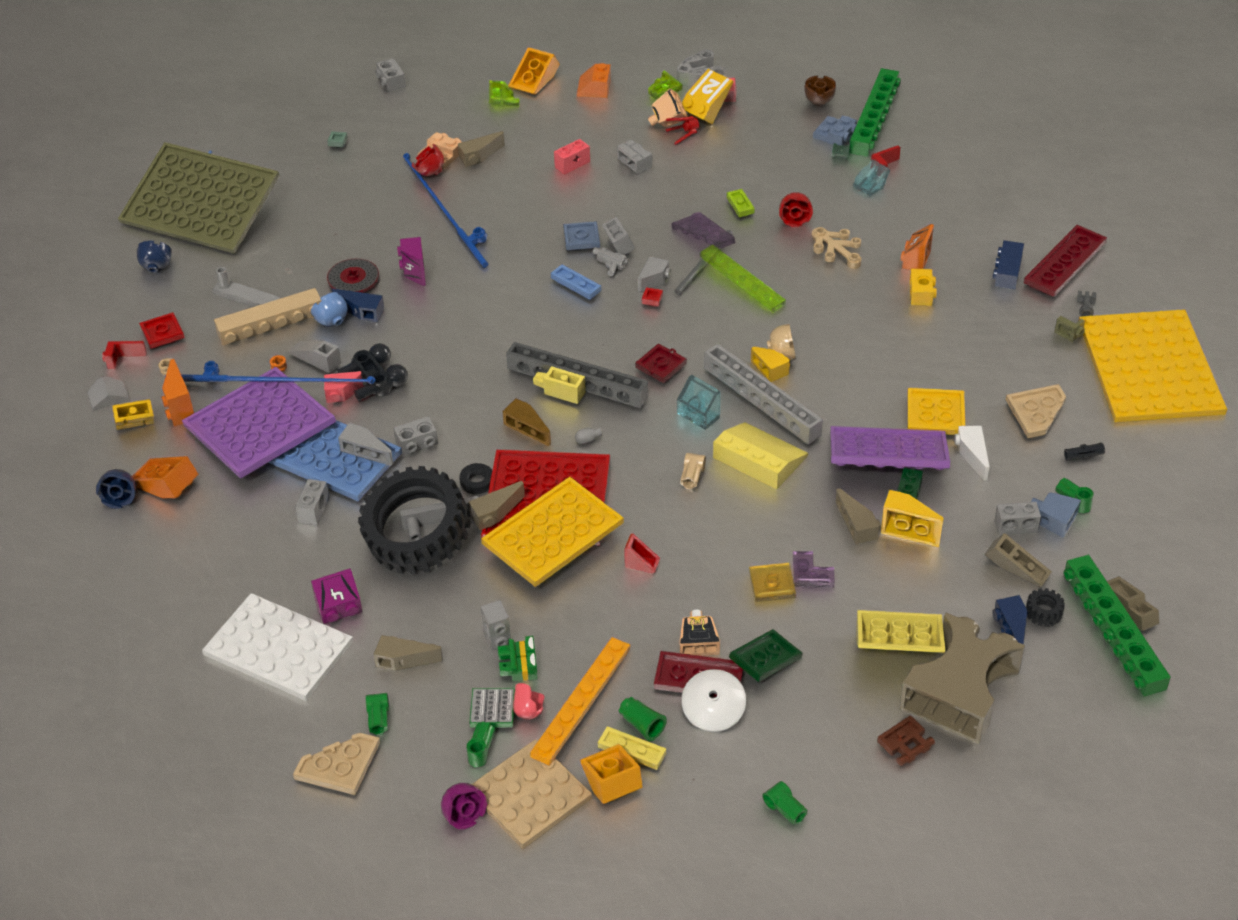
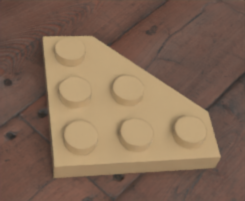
M1059 384L1006 395V402L1027 438L1046 435L1066 400V395Z
M357 733L351 736L352 739L342 743L339 741L322 748L323 751L312 756L307 754L301 757L293 773L294 780L355 795L380 745V738Z

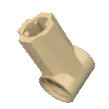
M686 453L684 470L680 480L681 485L686 489L697 487L700 474L704 472L705 455Z

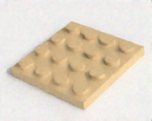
M536 739L472 783L486 796V812L522 849L526 848L592 799V793L556 758L550 766L530 758V752L538 742Z

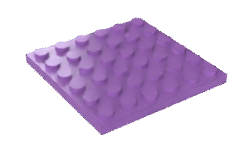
M275 367L259 377L287 376ZM250 381L183 419L182 422L185 428L241 479L336 422L333 414L294 382Z

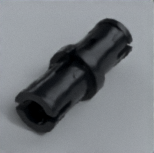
M1102 442L1092 445L1081 444L1080 447L1064 449L1066 461L1079 458L1088 459L1090 456L1105 454V446Z

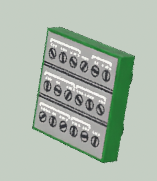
M472 688L470 728H476L477 724H480L482 721L490 723L495 728H513L515 688Z

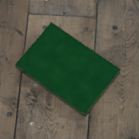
M772 629L731 651L729 658L756 681L760 682L801 659L803 652Z

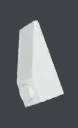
M959 426L958 434L954 435V444L958 445L959 454L983 480H988L990 466L982 426Z

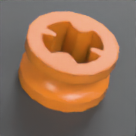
M276 355L270 359L271 369L277 367L281 372L286 370L287 364L284 356Z

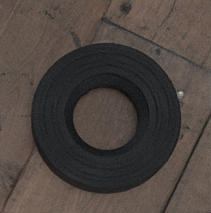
M482 463L467 465L461 470L459 476L462 489L471 494L487 492L490 487L492 469ZM474 475H482L484 477L480 482L469 480Z

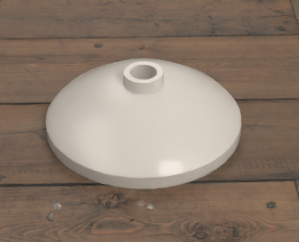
M706 670L696 674L688 681L682 693V709L686 718L693 726L706 732H722L730 729L739 722L746 708V694L742 684L732 674L722 670ZM712 693L717 694V697L714 699L709 696Z

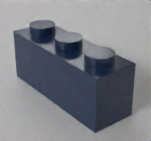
M1004 240L1002 247L998 248L997 257L1000 258H996L995 268L998 269H994L992 278L996 279L995 287L1016 290L1024 243Z

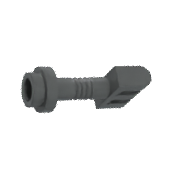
M1078 290L1077 302H1083V306L1079 309L1080 316H1093L1094 309L1090 306V303L1095 304L1096 292H1092V296H1090L1089 291H1085V295H1082V291Z

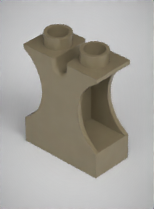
M946 612L943 620L946 653L932 662L912 667L903 682L899 709L980 744L990 726L995 700L987 687L999 678L1019 674L1025 645L1019 643L1013 636L1007 633L997 634L992 632L988 639H979L977 637L980 628L974 620L968 617H956Z

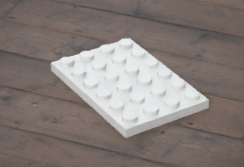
M251 593L202 651L204 656L307 701L354 641L353 637Z

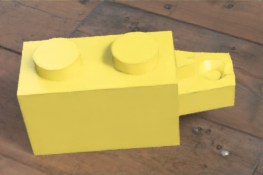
M552 366L547 373L537 372L533 378V384L543 388L544 394L578 404L586 393L585 376Z

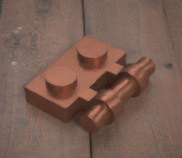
M911 715L877 738V742L891 756L897 752L901 754L896 759L900 766L905 763H911L917 755L926 753L935 744V740L931 736L927 739L922 737L925 734V729ZM914 742L916 746L909 749L907 746Z

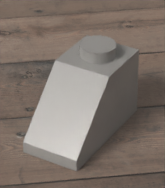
M649 257L638 277V291L643 292L646 287L655 288L664 285L666 279H669L671 275L669 261Z

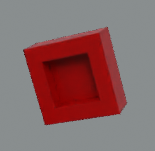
M646 287L642 296V304L659 307L663 297V290Z

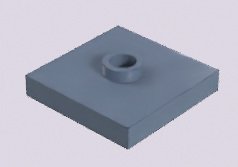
M597 221L563 224L566 250L600 248Z

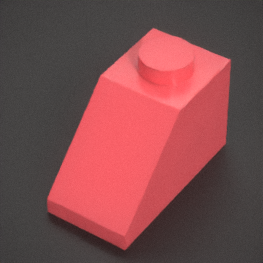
M361 371L326 374L324 378L362 379ZM324 382L326 402L333 403L348 400L354 395V390L363 387V382Z

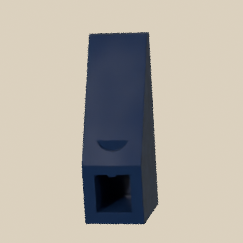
M332 288V292H337L344 298L347 304V312L360 320L379 321L384 311L383 295Z
M1020 595L996 600L992 614L994 620L998 621L1001 633H1007L1013 636L1019 643L1024 644L1027 609Z

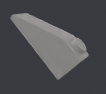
M349 423L339 436V445L342 452L389 466L393 465L391 450L366 427Z

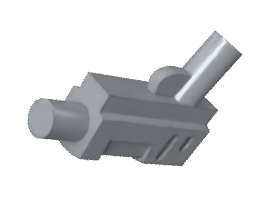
M595 247L593 249V254H596L597 261L604 263L609 268L607 272L609 276H613L616 269L622 270L628 264L626 256L609 251L605 247L602 249Z

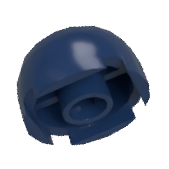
M152 240L143 241L138 244L137 261L141 267L155 273L168 266L171 261L172 249L163 242H160L159 245L154 244Z
M113 469L100 477L96 485L97 496L99 495L104 505L120 509L132 503L136 495L137 484L130 473L121 469Z

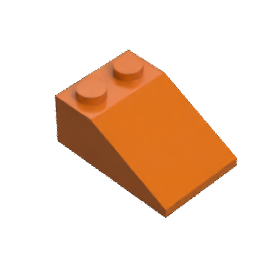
M171 359L162 387L164 396L161 399L164 407L168 408L165 410L168 421L172 420L175 427L183 424L182 420L194 414L189 392L174 359Z
M188 456L150 458L132 477L137 484L136 488L162 499H175L182 494V491L194 482L193 480L199 474Z

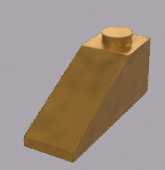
M515 398L502 411L504 425L547 446L551 445L550 430L530 404Z

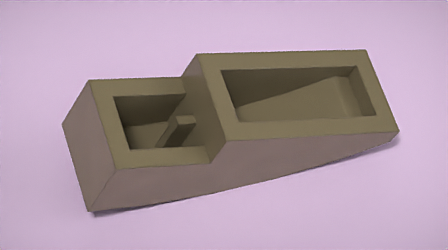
M1120 576L1107 581L1141 631L1159 624V610L1145 601V593Z

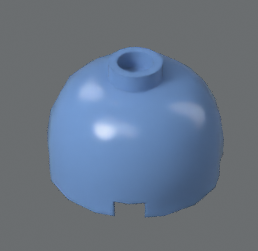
M337 292L324 295L320 298L321 302L318 305L317 303L313 305L311 314L323 326H338L344 321L347 314V304L341 294L339 295Z

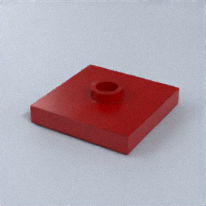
M173 312L139 323L150 349L185 338Z

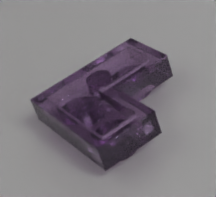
M793 551V587L834 588V567H814L813 551Z

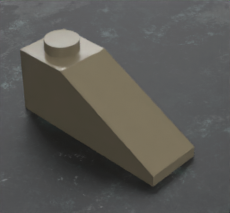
M500 131L458 143L459 158L465 167L482 163L504 147V132Z
M523 481L468 502L470 516L479 530L499 523L525 497Z
M836 489L835 503L854 543L860 544L877 540L879 531H881V524L875 518L873 512L842 489Z
M1005 533L995 539L984 554L1000 568L1038 587L1043 586L1052 572Z

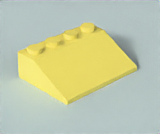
M746 422L724 430L713 442L714 459L776 490L808 456L807 452Z
M857 610L858 648L945 653L942 614Z

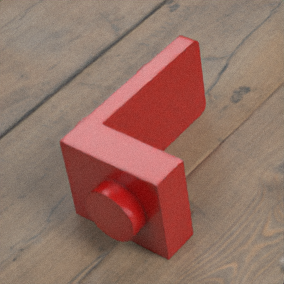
M897 145L872 154L870 168L880 178L886 177L888 164L900 159L901 147Z
M108 341L106 350L102 353L103 362H106L107 369H115L118 357L146 356L147 351L144 341Z

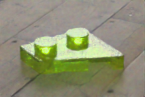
M663 71L661 78H657L654 84H651L648 88V94L658 100L670 88L675 92L683 90V84L666 71Z
M489 80V104L519 106L520 100L518 98L515 99L513 96L514 92L508 88L505 82Z

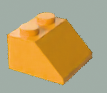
M620 744L580 760L593 793L603 804L643 788L640 766Z

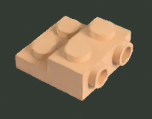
M436 132L427 139L426 147L430 146L432 148V144L438 146L444 155L442 168L445 169L459 157L458 143H461V140L459 138H450L446 133L440 134Z

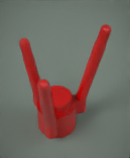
M696 117L666 118V121H685L682 125L667 128L666 132L681 128L689 132L674 142L675 145L692 134L697 133L699 129V122Z

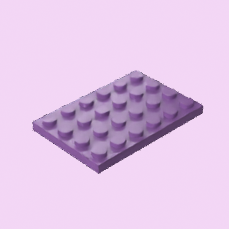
M845 426L830 427L831 463L836 465L855 464L860 467L874 465L876 467L894 466L896 468L914 467L916 469L927 467L936 470L950 468V456L945 431Z

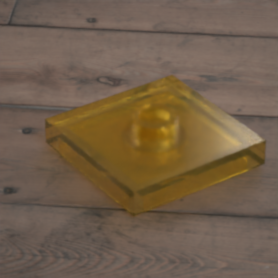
M789 563L749 567L755 602L796 598Z

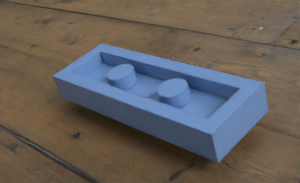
M563 264L551 272V279L589 300L601 292V285Z

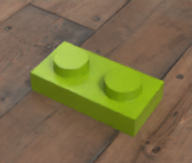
M742 189L726 193V198L738 217L755 213L754 206Z

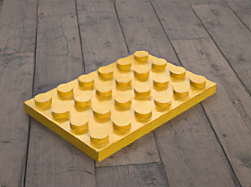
M569 477L481 538L486 548L534 587H537L622 525L624 517Z

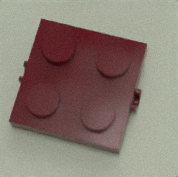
M658 343L635 362V368L665 383L687 364V358L677 354L674 348L668 349Z

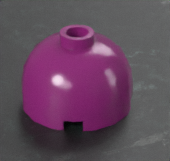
M470 783L452 785L446 790L441 800L443 816L450 825L457 829L473 827L477 824L475 820L479 816L483 817L487 807L486 796L479 788Z

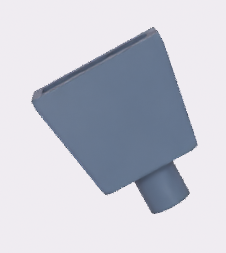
M1050 492L1044 501L1033 497L1031 502H1037L1041 515L1039 525L1064 538L1078 514L1081 500Z

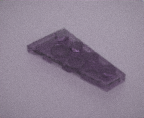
M701 212L693 213L691 216L671 223L673 230L680 229L683 234H693L695 239H705V243L720 249L735 244V237Z

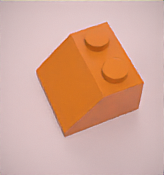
M594 64L580 76L577 97L608 98L611 83V64Z

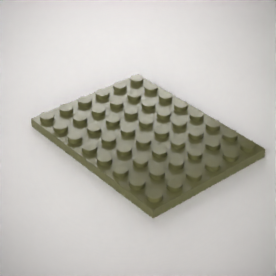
M164 142L118 217V220L123 224L235 254L280 174L272 169Z

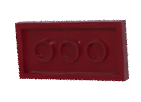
M660 651L654 679V689L683 693L684 687L693 676L702 671L713 669L728 672L741 683L743 669L729 659ZM712 693L710 697H717V694Z

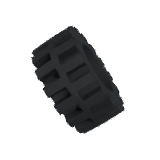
M1039 588L1038 591H1032L1026 603L1027 618L1029 620L1032 619L1034 624L1037 622L1038 626H1042V624L1045 627H1049V624L1054 626L1062 619L1065 607L1064 599L1061 598L1059 593L1055 594V590L1049 591V588H1045V590ZM1039 605H1047V606L1051 607L1052 609H1051V610H1044V609H1041V608L1038 607V606H1039Z

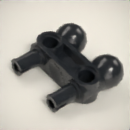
M382 343L374 344L369 351H357L353 355L350 364L337 369L338 373L361 371L362 379H367L369 376L375 378L373 384L365 382L366 385L353 391L358 401L372 394L379 397L386 396L390 393L393 386H402L408 379L406 368L400 364L389 366L386 372L381 367L386 365L391 358L389 347Z

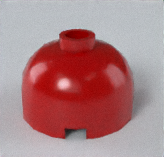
M432 144V148L430 146L426 147L416 157L418 160L416 164L412 163L414 170L423 176L438 175L443 169L444 155L436 144Z
M793 192L787 194L781 200L779 216L786 225L800 227L805 222L808 223L813 215V206L805 194Z

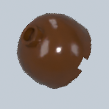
M818 75L809 77L805 81V96L813 104H827L834 98L836 82L824 75L823 78H818Z

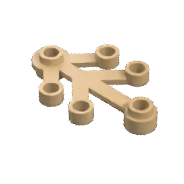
M818 227L812 231L813 240L816 241L813 247L815 253H823L824 245L822 243L826 242L828 244L827 252L825 253L826 262L835 261V249L847 258L848 267L856 269L861 266L860 255L858 253H850L844 248L852 247L857 249L861 247L860 238L854 237L851 241H847L850 236L848 229H841L840 232H830L823 227Z

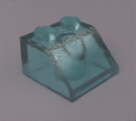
M691 374L677 398V413L681 417L693 422L696 426L706 430L720 418V391Z

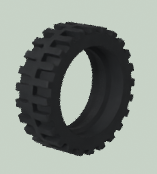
M419 466L418 470L406 467L404 472L399 473L396 470L393 472V476L389 478L383 477L381 479L382 483L378 486L374 484L371 488L372 493L365 495L364 501L366 504L365 506H360L359 512L362 516L358 517L361 535L377 562L380 564L384 563L385 567L391 571L395 567L397 572L404 574L405 570H409L410 574H417V570L423 569L424 572H428L431 566H442V561L446 558L451 560L454 557L453 552L455 549L460 551L462 548L461 540H466L468 537L466 528H470V520L468 518L470 513L456 482L453 479H449L448 474L445 472L439 474L438 470L433 467L428 471L425 466ZM418 498H434L444 502L446 506L444 518L439 526L429 535L412 542H395L384 536L383 530L387 519L402 504Z

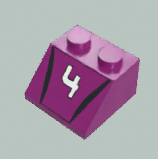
M421 237L400 239V246H397L398 257L402 256V259L399 260L400 270L404 271V277L421 286H426Z
M351 568L311 581L316 607L323 624L363 612Z

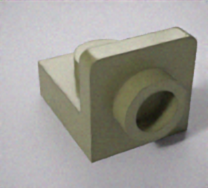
M1060 316L1056 320L1054 333L1073 342L1083 335L1085 320L1081 319L1074 323Z

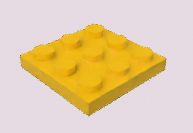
M908 388L907 429L945 431L947 435L958 434L959 426H965L964 391Z

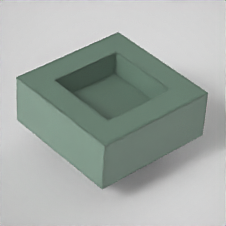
M331 131L327 140L328 146L344 147L348 138L347 133Z

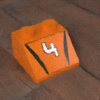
M933 224L913 233L910 241H906V251H902L900 261H903V269L925 268L931 253Z

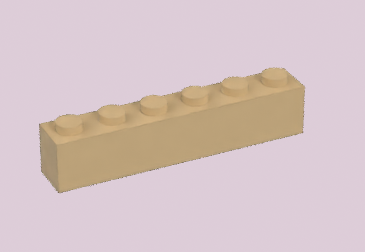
M313 288L214 319L216 332L222 345L312 318L311 309L315 303L318 305L321 299L316 289Z

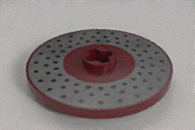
M357 258L347 259L335 264L327 274L328 285L331 289L361 293L372 289L379 280L377 266L368 260Z

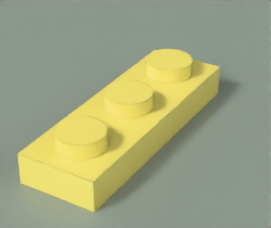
M608 726L598 741V748L603 750L620 744L635 762L658 770L666 755V748Z

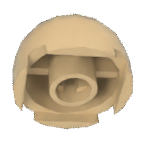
M790 324L778 326L770 334V340L767 341L768 349L782 353L789 360L796 359Z

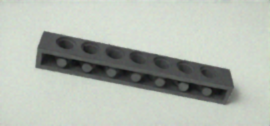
M514 342L506 352L507 369L534 377L537 372L547 373L552 366L585 376V391L587 393L641 408L648 398V380L518 342Z

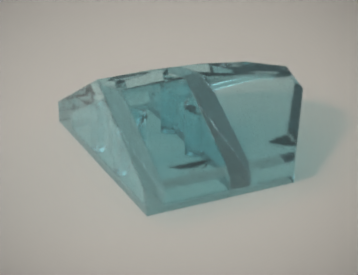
M871 160L870 164L864 167L856 176L853 187L871 196L883 189L890 169Z

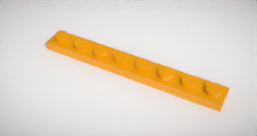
M611 637L530 752V758L546 765H551L630 651V644Z

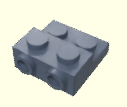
M843 115L840 119L827 116L813 132V138L842 147L853 135L857 120Z

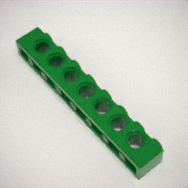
M880 69L850 139V154L868 157L870 151L874 150L875 141L877 142L879 132H881L883 123H885L886 114H889L890 105L893 104L894 96H896L897 89L901 84L899 71Z
M1090 555L1067 560L1065 570L1063 571L1066 581L1070 582L1075 595L1079 596L1083 602L1084 609L1090 613L1094 624L1100 628L1105 641L1109 642L1113 648L1114 655L1120 659L1125 672L1129 673L1133 679L1135 687L1141 691L1144 697L1167 690L1171 676Z

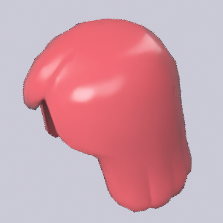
M517 683L515 685L513 701L514 713L526 720L537 718L543 712L545 696L531 691V687L525 683Z

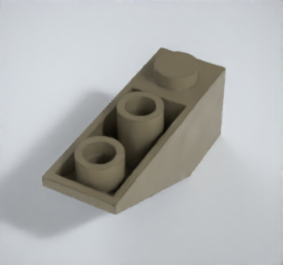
M381 635L373 653L375 667L393 671L443 661L441 646L394 636Z

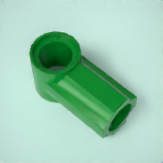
M1066 478L1061 479L1055 491L1060 495L1081 500L1079 513L1090 512L1092 509L1093 491L1088 487H1079Z
M388 693L366 695L369 732L375 735H383L384 732L388 731Z
M482 721L480 724H477L472 739L467 743V760L472 767H482L487 762V753L495 734V727L488 722Z
M782 781L776 783L762 795L765 804L771 810L777 809L793 825L801 823L807 815L808 810L792 796L790 788Z

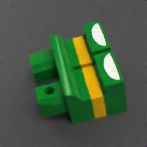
M533 635L525 636V641L515 642L513 639H508L509 645L497 646L499 660L510 659L507 662H499L500 676H512V681L538 680Z

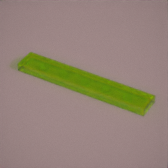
M713 244L700 252L702 259L772 312L786 304V299Z

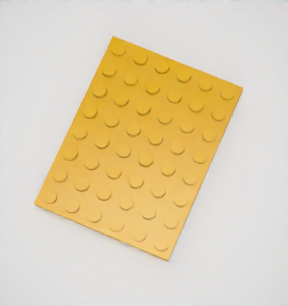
M1185 309L1079 317V320H1085L1083 337L1114 422L1226 415L1227 407Z

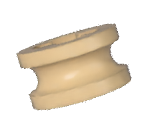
M171 358L163 359L158 364L163 375L167 373V366H169Z

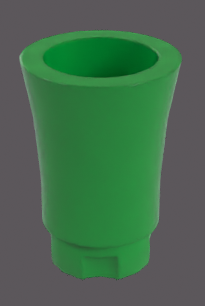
M633 697L625 698L620 704L619 714L636 728L647 741L655 740L665 729L667 723L666 716L652 710L639 700H635Z

